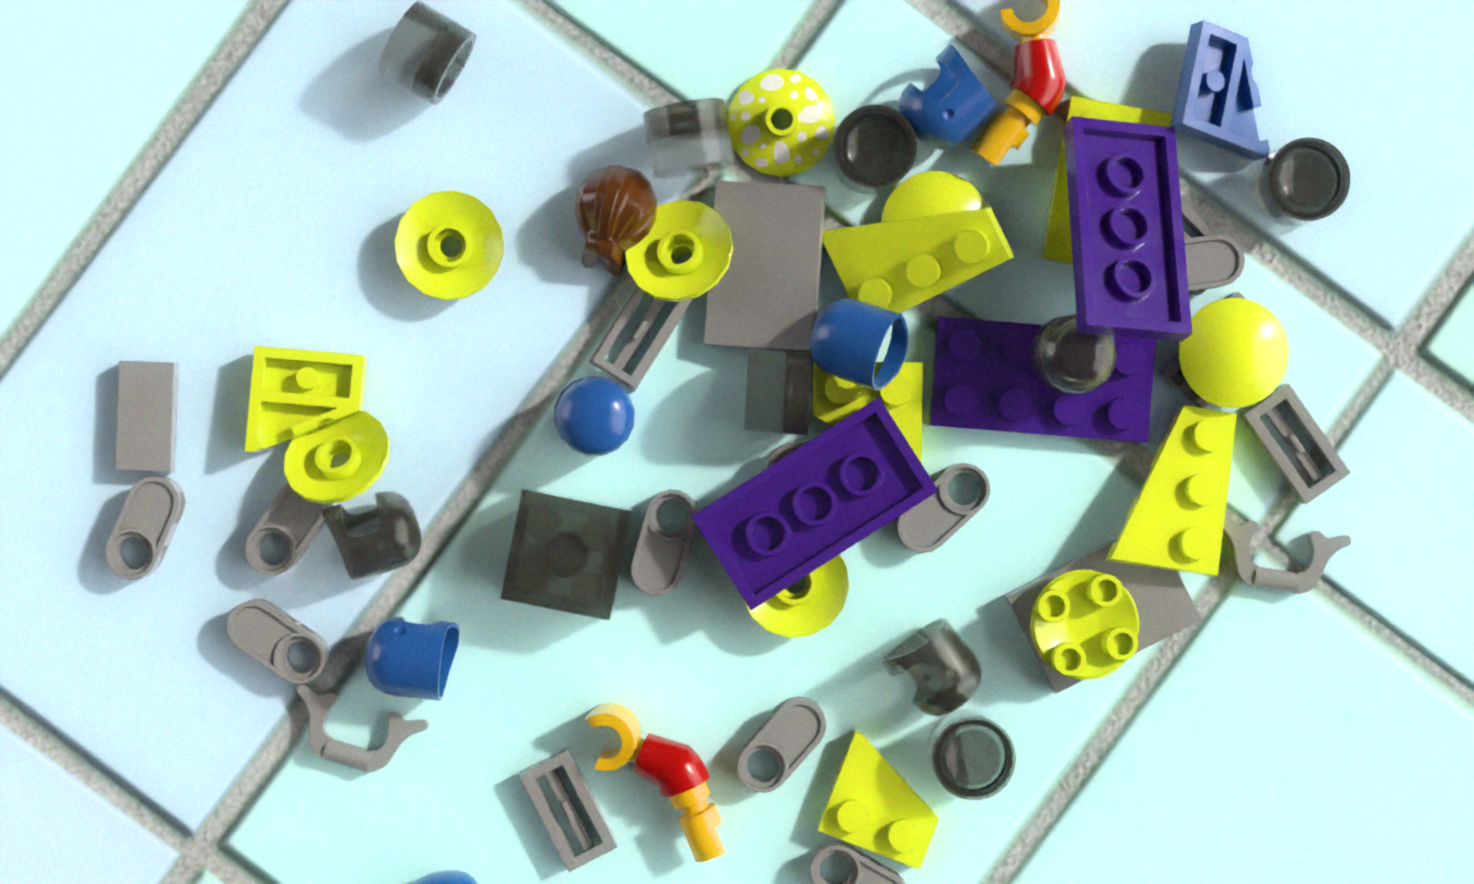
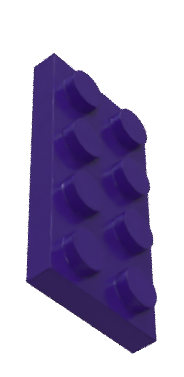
M1072 116L1063 128L1078 333L1183 342L1193 333L1175 127Z
M939 316L936 322L928 425L1148 443L1156 339L1078 333L1077 327Z
M878 397L691 517L750 610H753L939 490Z

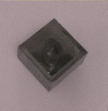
M533 488L522 489L500 599L610 621L614 612L634 509Z

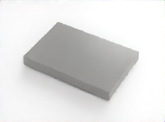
M715 180L713 209L718 211L729 226L734 249L728 270L717 285L707 291L704 345L810 352V336L817 318L826 200V188L824 186Z
M1118 538L1004 596L1053 692L1057 694L1083 680L1070 678L1053 670L1041 658L1034 646L1030 629L1031 613L1038 595L1050 581L1066 572L1081 569L1100 571L1115 576L1128 590L1138 610L1139 645L1137 652L1202 620L1179 573L1105 560L1112 544L1117 541Z

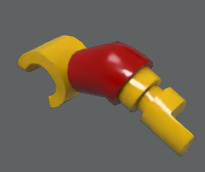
M1041 0L1047 10L1040 19L1033 22L1019 20L1014 15L1012 8L1000 10V19L1004 30L1012 38L1021 42L1015 46L1014 79L1009 84L1012 92L1004 101V104L1008 107L1005 112L997 111L969 148L979 157L996 167L1010 148L1018 150L1029 136V133L1025 130L1029 124L1036 126L1044 115L1051 116L1063 97L1067 82L1056 41L1048 39V36L1054 32L1059 22L1060 0Z
M612 702L600 704L589 712L585 720L593 728L598 726L612 727L618 732L622 741V746L618 749H603L594 769L611 771L617 770L628 761L633 763V772L656 785L663 797L670 798L675 810L681 809L683 814L678 817V820L695 861L704 862L724 854L725 850L715 828L722 822L715 803H707L706 801L710 791L705 781L710 776L700 756L690 745L648 733L646 739L640 737L641 730L638 719L631 710L621 704Z

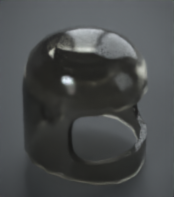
M1076 314L1052 318L1040 326L1031 340L1029 351L1031 369L1039 382L1053 392L1067 395L1090 393L1106 383L1115 369L1117 349L1113 336L1078 333Z
M387 490L376 492L377 507L360 514L348 513L342 503L322 510L323 518L336 541L345 567L353 582L401 568L412 562L418 555L422 543L420 524L414 508L402 494Z
M944 617L925 625L891 653L879 660L891 676L899 675L905 671L908 672L916 685V693L912 699V704L918 710L931 716H942L959 709L974 696L981 684L982 669L980 662L954 627Z

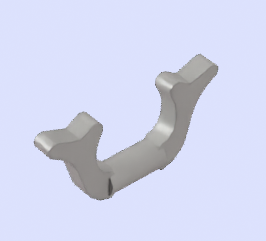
M1227 517L1224 520L1223 533L1226 535L1231 546L1236 576L1242 583L1258 589L1290 594L1307 593L1318 584L1329 559L1338 550L1349 546L1352 541L1348 535L1327 538L1320 531H1310L1307 534L1310 558L1305 569L1300 572L1259 567L1250 558L1249 545L1251 538L1258 529L1257 522L1246 521L1238 524Z
M306 683L298 685L296 689L308 708L309 743L314 753L323 760L332 761L364 772H375L385 767L409 736L424 731L429 727V722L426 719L406 720L400 712L392 711L387 717L389 731L384 745L379 749L368 750L335 740L326 731L328 712L339 698L336 692L320 694Z

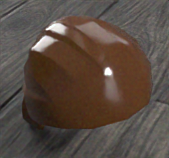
M608 165L593 171L578 189L575 200V216L579 231L586 240L582 256V263L586 268H593L598 259H603L609 273L614 276L620 275L626 263L624 251L637 245L649 234L656 221L657 199L651 182L640 171L621 165Z

